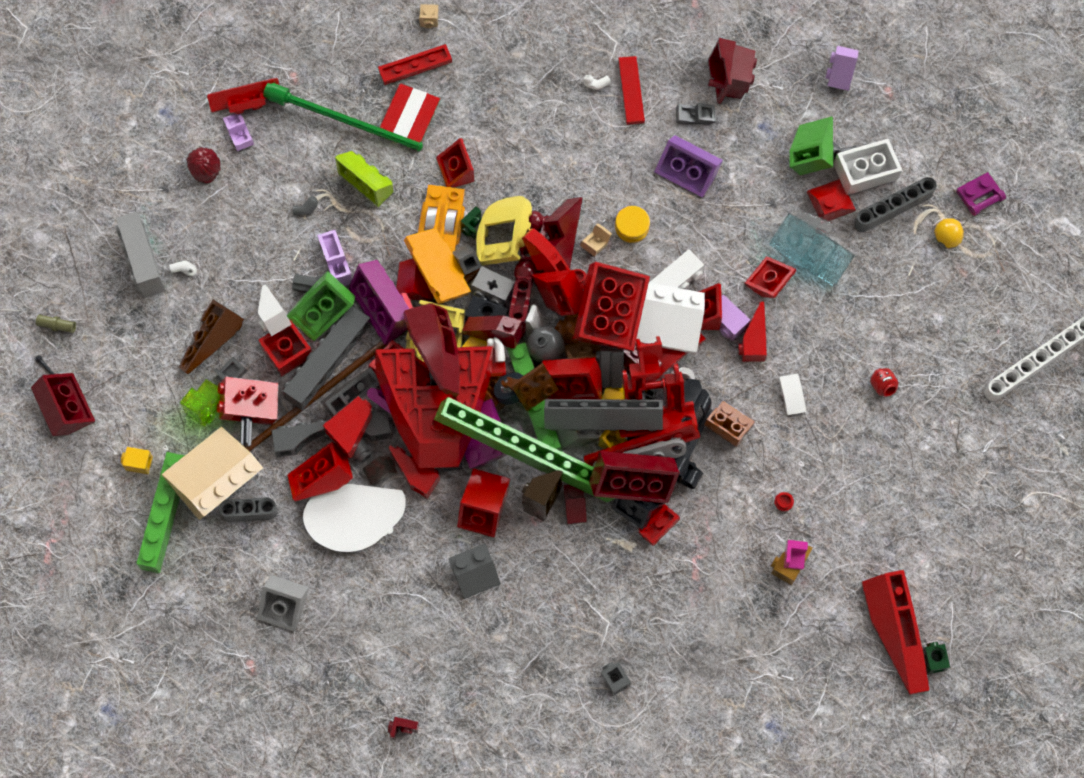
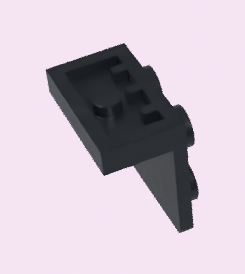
M615 498L612 509L643 530L647 527L652 512L665 503Z

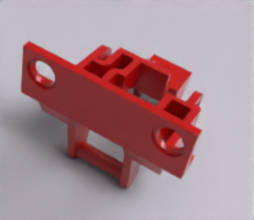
M656 336V341L649 344L641 343L640 339H636L639 363L629 364L630 380H628L626 370L622 371L624 400H642V391L663 388L666 406H663V429L682 423L681 420L686 417L691 418L698 428L694 402H685L684 380L682 372H679L678 363L673 364L674 373L664 374V378L661 381L646 382V377L661 375L658 359L663 358L660 336ZM619 430L620 438L656 432L649 430Z

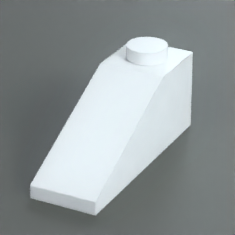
M266 284L263 285L258 308V315L261 318L259 324L264 332L268 330L271 336L292 324Z

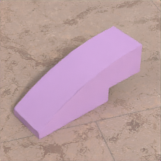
M332 230L317 235L329 272L344 286L350 285L352 280L351 272L336 231Z

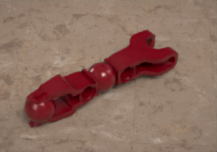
M533 210L532 215L529 216L530 229L534 228L538 232L541 231V234L546 238L547 231L543 222L549 216L546 215L544 217L540 212ZM526 246L520 247V260L514 268L516 281L509 311L510 318L521 320V325L523 326L521 337L526 334V319L529 314L531 290L534 281L532 274L538 273L531 256H525V254H529ZM525 287L527 290L522 291L519 288Z

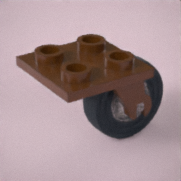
M542 363L524 376L515 372L504 375L496 382L494 395L504 405L519 402L526 411H529L559 389Z

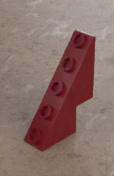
M583 197L567 199L543 222L550 238L548 241L560 253L569 269Z

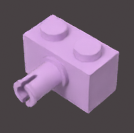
M837 46L836 52H832L830 63H833L832 68L827 69L825 79H829L827 86L849 91L858 58V50Z

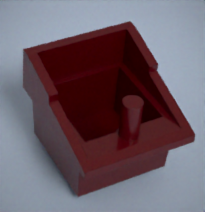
M723 38L718 39L708 57L710 77L713 78L709 79L708 86L715 87L717 104H721L725 96L742 99L743 95L748 93L750 85H753L755 74H752L757 64L755 50L738 46L736 41Z

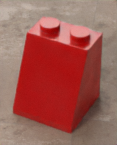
M473 468L460 502L457 527L495 538L511 479Z

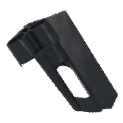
M687 379L684 383L685 402H694L695 413L699 407L702 409L703 415L698 422L697 428L701 435L705 427L704 424L712 412L711 398L709 393L702 389L700 380ZM683 418L681 422L691 420V418ZM699 438L686 442V453L683 456L674 458L680 472L677 482L690 489L696 488L704 474L696 467V463L689 461ZM674 446L672 448L678 450L680 449V446Z

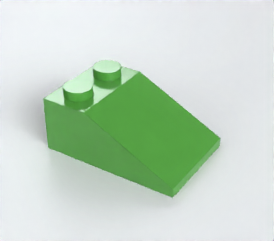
M327 271L291 309L287 317L308 337L315 341L353 306L355 296Z

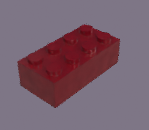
M600 451L589 483L594 497L668 503L680 472L674 458Z

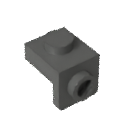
M234 357L220 370L217 368L214 370L218 374L216 379L220 382L225 377L241 378L248 371Z

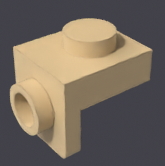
M596 224L592 233L582 240L580 246L595 257L607 246L612 233L600 224Z

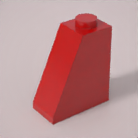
M359 396L323 425L325 433L349 459L353 457L373 416L371 404L366 399L362 400Z

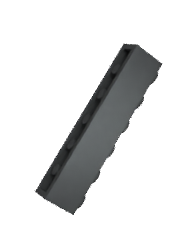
M351 306L340 317L339 322L331 326L327 337L319 341L318 348L314 353L311 352L307 356L306 363L302 367L297 368L294 378L285 383L282 389L284 399L303 411L370 327V317Z
M545 399L544 426L545 429L552 431L569 429L571 431L663 430V400Z

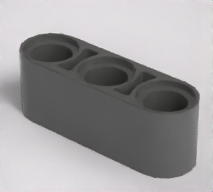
M268 497L224 500L220 503L219 513L227 522L270 520L276 517L278 508L275 501ZM267 505H272V506H273V508H272L271 511H269V512H264V511H263V509H264L265 506H267ZM246 507H253L250 513H244ZM233 508L231 514H224L225 509Z

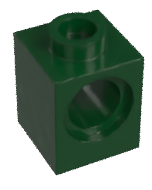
M938 642L926 644L927 647L923 649L927 675L947 671L950 668L945 644L939 645ZM931 653L938 654L940 661H934L931 658Z

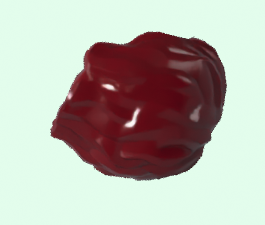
M196 148V150L188 154L186 159L190 174L198 182L211 183L221 170L220 159L213 149Z

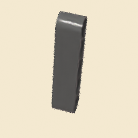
M925 177L860 210L854 222L855 228L860 232H866L927 201L935 192L937 187L936 181L931 177ZM876 211H881L883 214H878ZM860 219H866L868 222L864 223Z

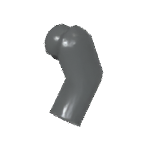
M310 196L302 206H293V215H310L318 206L317 198Z

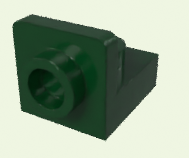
M477 206L460 221L462 233L473 239L477 237V231L473 227H476L482 218L481 210Z

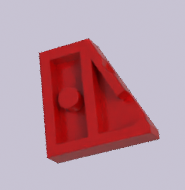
M664 504L652 512L646 528L643 530L639 528V535L654 546L680 520V516Z

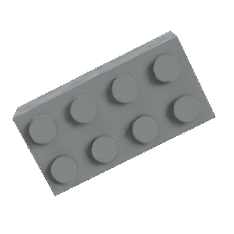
M138 211L117 217L118 225H115V229L120 237V244L125 253V260L131 271V279L137 292H141L143 297L146 298L166 291L145 226Z

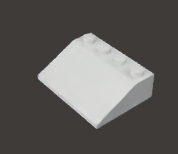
M649 283L636 339H640L641 343L649 344L656 341V336H660L662 348L696 354L704 315V293Z

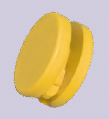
M627 206L617 214L615 231L623 241L629 243L639 242L649 232L650 219L644 209L637 206Z

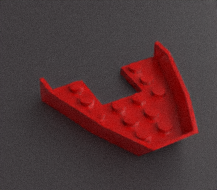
M493 346L457 347L460 374L459 395L457 397L443 393L438 386H417L415 348L379 349L375 351L376 377L396 428L419 468L459 467L471 437L435 421L434 418L440 403L447 397L481 412L492 374Z

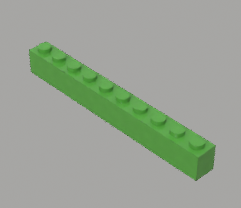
M449 397L440 403L434 418L435 421L546 474L561 470L563 471V482L594 496L589 483L594 467ZM596 497V498L601 499V500H603V501H605V502H609V501L615 499V498Z

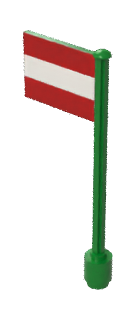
M267 83L263 96L271 102L285 106L286 103L294 104L415 149L417 152H420L423 148L422 140L441 100L439 97L400 83L379 128L293 96L289 88L275 83Z

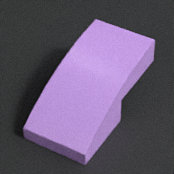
M241 113L223 118L237 151L254 145Z

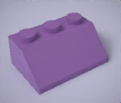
M674 135L668 140L654 172L703 198L716 177L723 160Z

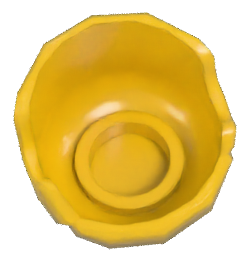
M946 218L936 224L934 230L938 242L943 243L946 248L957 247L962 242L964 231L959 221L953 218Z

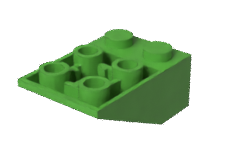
M833 117L799 125L790 148V168L800 176L832 168Z

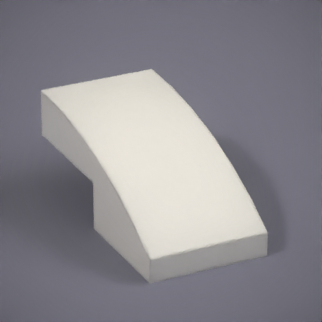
M798 374L779 377L786 415L806 412Z

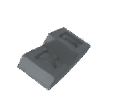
M698 103L696 106L678 104L676 106V123L712 124L716 122L715 105Z

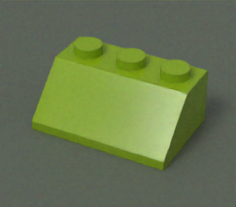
M349 151L335 157L338 174L376 206L379 207L394 192L392 181L387 176L383 177L379 174L375 166L368 165L360 154L356 155L353 151Z

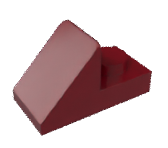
M569 484L563 485L567 524L587 523L584 491Z

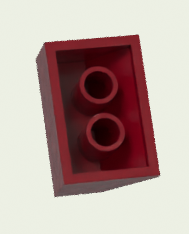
M74 373L42 375L32 385L31 390L53 437L69 435L95 422Z

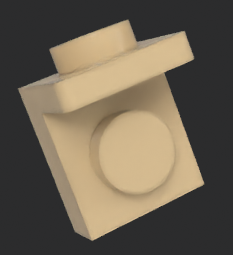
M420 4V27H438V5Z

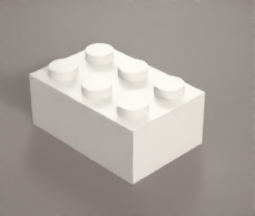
M889 139L837 153L833 162L846 195L897 181L902 172Z

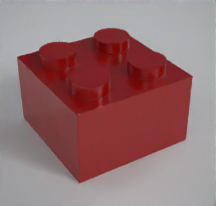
M291 320L292 325L271 336L268 333L258 339L261 349L281 377L304 363L307 356L312 352L311 347Z

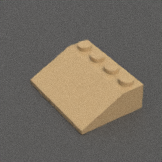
M221 426L161 475L198 520H200L262 470L263 467L251 452Z

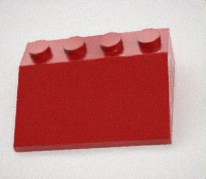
M596 261L589 264L573 339L595 345L634 351L650 276Z

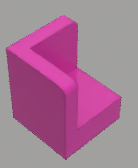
M787 541L784 568L804 569L808 542Z

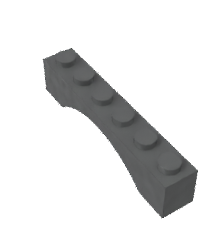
M373 411V416L363 437L371 441L391 439L387 411ZM320 419L311 424L298 423L293 427L279 426L272 430L277 458L296 455L311 441L327 435L323 428L327 421Z

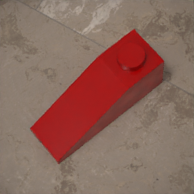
M760 302L746 330L742 343L738 344V355H742V362H765L767 347L764 302Z

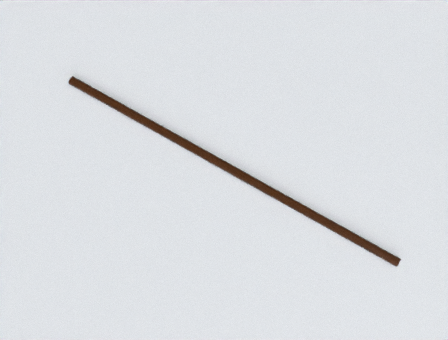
M480 268L464 276L467 284L477 276ZM381 340L324 384L304 410L375 355L376 350L384 349L387 345ZM297 407L293 408L251 441V446L245 448L249 452L272 435V430L279 426H284L301 413L302 410Z

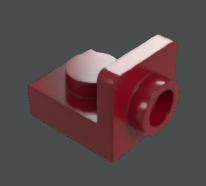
M394 716V721L389 722L387 733L390 734V738L393 740L396 738L398 728L401 729L400 732L412 735L413 732L418 733L419 722Z

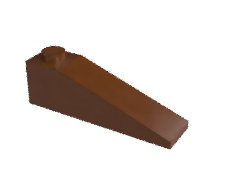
M213 299L201 317L200 321L203 323L200 330L195 331L193 335L195 337L193 345L187 348L178 368L187 374L191 373L241 329L245 319Z

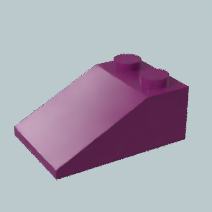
M490 399L483 402L480 413L501 422L493 400ZM471 438L465 451V457L470 469L482 467L507 456Z

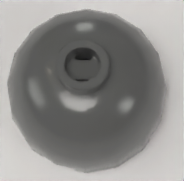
M542 326L534 329L529 334L527 349L530 357L536 363L541 364L543 360H558L562 358L565 352V340L556 329Z

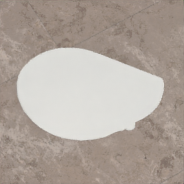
M346 484L338 490L311 497L304 508V525L310 536L326 548L340 552L359 551L375 544L383 536H386L387 533H393V526L401 519L405 510V495L402 490Z

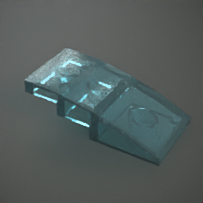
M788 213L769 243L770 246L796 265H801L814 276L820 277L831 286L837 284L855 256L843 246L791 213Z

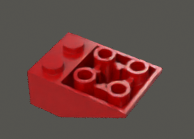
M574 270L532 274L534 282L548 309L561 316L575 315L579 312L583 290Z

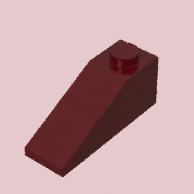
M507 316L468 317L462 329V334L486 341L489 338L494 339L496 337L504 346L515 349L522 336L521 320Z

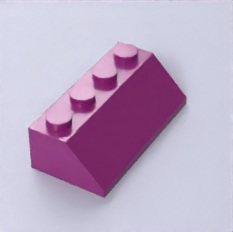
M378 260L358 264L349 285V290L355 296L363 312L370 317V323L383 343L387 345L407 330L403 312L409 309V307Z

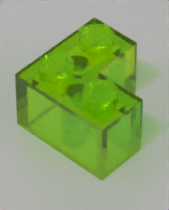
M205 379L197 391L191 387L180 401L185 414L203 427L207 423H211L215 417L217 403L220 401V394L217 393L218 386Z

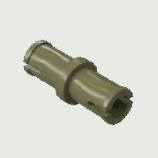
M38 314L36 318V326L51 328L52 331L60 330L74 333L76 330L75 321L72 322L63 320L58 316L49 317Z

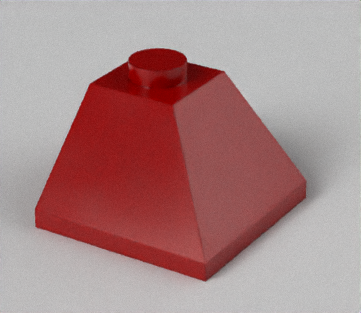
M840 179L807 190V194L821 223L856 211L850 196L846 195Z

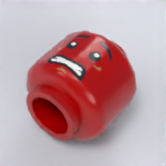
M889 368L875 370L870 379L872 387L880 396L888 397L893 395L899 385L898 379Z

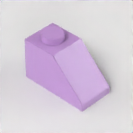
M722 295L720 332L725 338H730L734 341L748 328L750 319L726 296Z

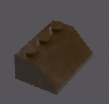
M557 470L534 477L530 483L527 482L522 490L524 512L545 521L562 489L563 471Z

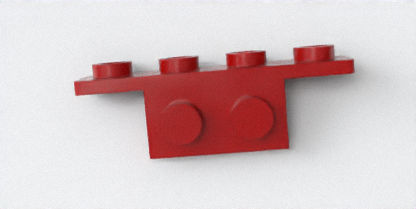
M276 77L207 94L210 110L215 112L229 108L230 113L240 114L246 109H260L263 105H266L265 99L267 98L263 96L267 83L280 85L279 80Z

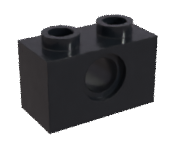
M473 295L464 315L465 322L468 317L484 316L483 313L486 311L492 313L490 316L508 317V309L501 303L494 304L485 297Z

